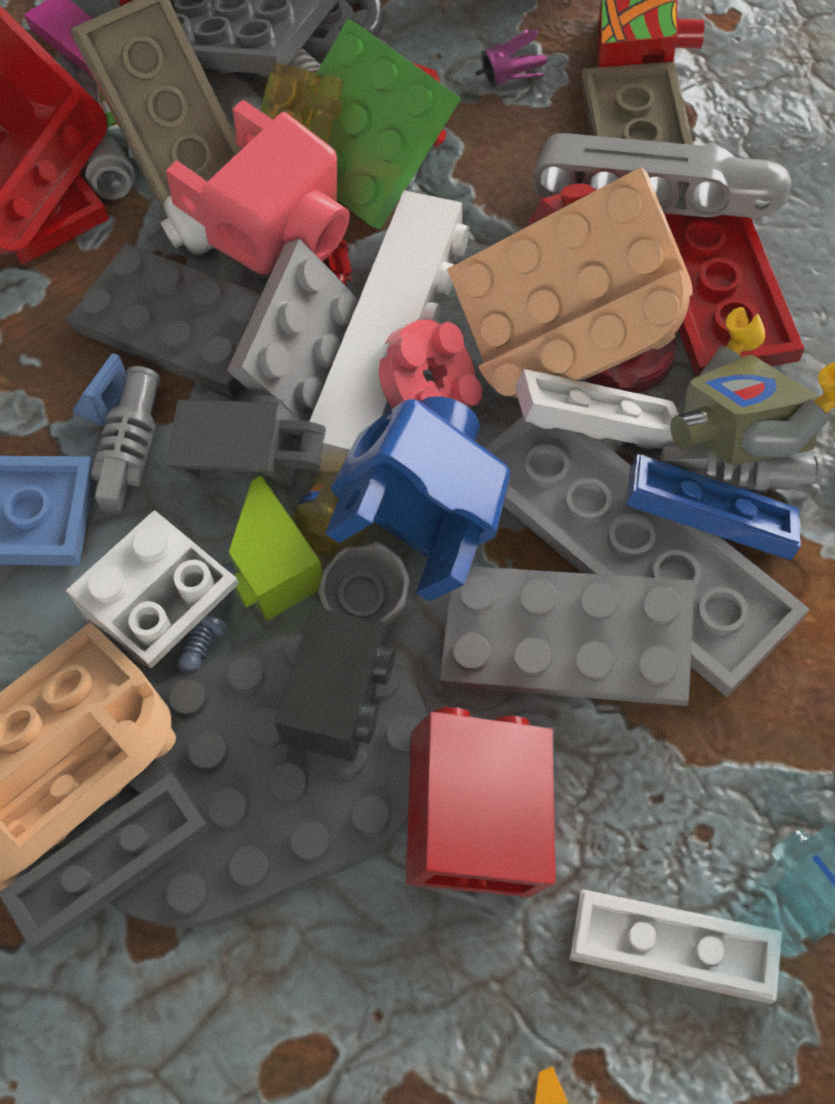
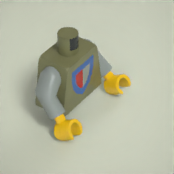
M742 307L734 309L726 318V325L731 335V340L727 346L720 345L704 370L687 385L684 414L674 416L670 423V432L675 444L681 449L704 444L724 462L736 466L776 457H790L796 453L815 449L817 432L831 419L828 413L835 408V362L826 365L818 375V382L823 391V394L819 396L754 355L741 357L742 351L754 350L761 346L765 340V329L759 314L748 324L747 314Z

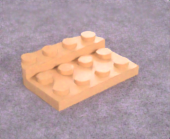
M642 167L447 269L484 362L478 366L480 372L499 394L518 398L515 386L523 369L583 381L652 348L658 350L664 347L676 337L674 334L681 326L688 310L689 297L693 296L688 271L647 171Z
M92 622L85 625L0 692V891L9 886L16 879L18 873L34 863L51 847L62 842L76 826L106 801L118 795L122 788L140 774L154 759L164 756L175 744L176 734L171 728V714L166 703L141 670Z

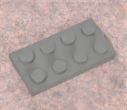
M471 566L465 585L450 592L440 682L446 687L688 706L695 580Z

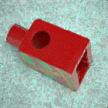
M601 0L598 19L597 68L674 62L676 48H702L705 27L704 19L678 18L677 0Z

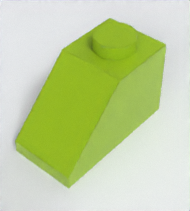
M262 476L257 477L250 483L229 554L236 574L233 576L239 582L234 588L235 593L245 608L255 603L264 619L268 621L318 592L323 571L319 558Z

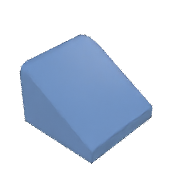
M112 353L74 406L72 411L75 415L100 426H105L107 414L114 407L119 406L127 378L119 355Z

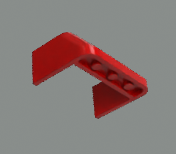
M0 6V124L10 132L0 145V255H10L25 248L33 239L104 138L107 131V119L102 107Z

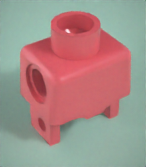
M242 100L233 108L236 143L243 149L208 182L177 160L166 170L172 204L205 226L208 244L260 275L272 273L284 244L299 238L321 261H324L339 245L349 224V210L337 203V156L334 149L286 112L280 113L273 120L245 100Z

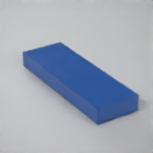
M637 454L630 467L627 506L790 561L801 547L799 508L639 454Z

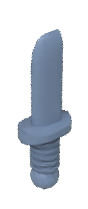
M233 563L221 565L232 575L236 574ZM232 591L188 634L182 649V655L178 659V668L182 673H195L200 668L201 662L205 659L212 638L225 635L227 623L221 619Z

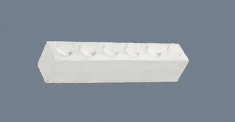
M403 191L310 419V422L326 427L320 468L316 470L337 475L359 433L392 409L385 398L379 379L380 359L387 356V348L390 344H385L392 332L411 322L425 319L439 322L440 304L438 302L441 294L448 295L453 285L447 269L455 265L453 261L456 255H464L469 238V226L462 224V202Z

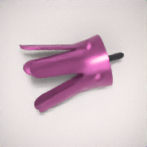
M534 29L529 32L525 30L504 45L499 44L483 50L481 53L483 69L476 71L475 75L478 76L485 73L489 84L493 88L506 83L510 79L544 77V74L539 73L515 74L545 65L548 61L546 56L524 54L509 58L513 53L533 41L538 35L537 30Z

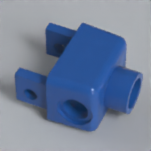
M443 396L428 397L421 401L415 399L405 400L362 430L356 437L331 486V491L339 498V501L325 534L341 543L374 521L428 558L416 593L430 602L465 585L477 546L496 536L510 481V469L505 462L476 442L480 423L476 414L468 406L455 399Z

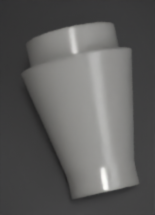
M106 132L104 138L89 158L86 180L88 185L99 196L112 200L122 198L130 191L135 182V170L121 147L118 136Z

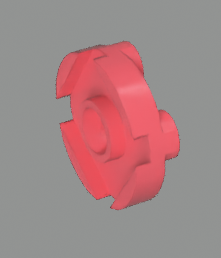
M427 319L417 320L395 330L389 335L385 344L390 343L387 348V356L380 359L379 379L385 398L392 409L408 399L421 401L435 396L455 399L470 409L472 406L480 403L482 386L476 378L471 357L464 346L463 334L455 324L451 322L439 324ZM429 368L434 381L427 382L423 371Z

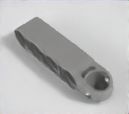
M567 133L554 134L545 140L532 177V185L536 193L542 198H547L560 194L564 187L572 184H588L598 190L642 167L647 171L663 213L698 217L730 215L761 218L768 216L786 204L792 184L788 170L782 165L769 160L737 158L726 149L718 147ZM758 197H766L769 199V203L760 207L755 204L754 200Z

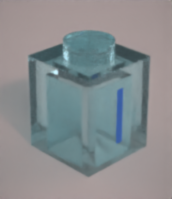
M830 824L811 837L803 828H800L785 838L771 850L777 861L763 875V878L814 944L835 929V830Z

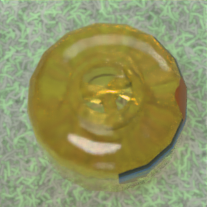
M325 471L316 477L298 501L294 511L297 528L312 550L321 554L330 553L337 555L345 547H358L374 524L373 521L372 524L341 543L325 534L339 501V498L331 491V486L339 471Z

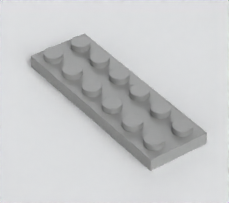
M522 416L485 447V449L505 462L510 469V481L503 506L581 573L695 580L691 667L724 696L728 697L804 620L810 610L721 537L627 506L626 500L631 465L598 439L591 438L584 433L560 428H541L533 423L525 422Z

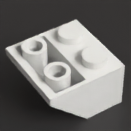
M154 510L66 591L85 621L88 623L92 622L127 657L151 669L218 605L239 582L235 576Z

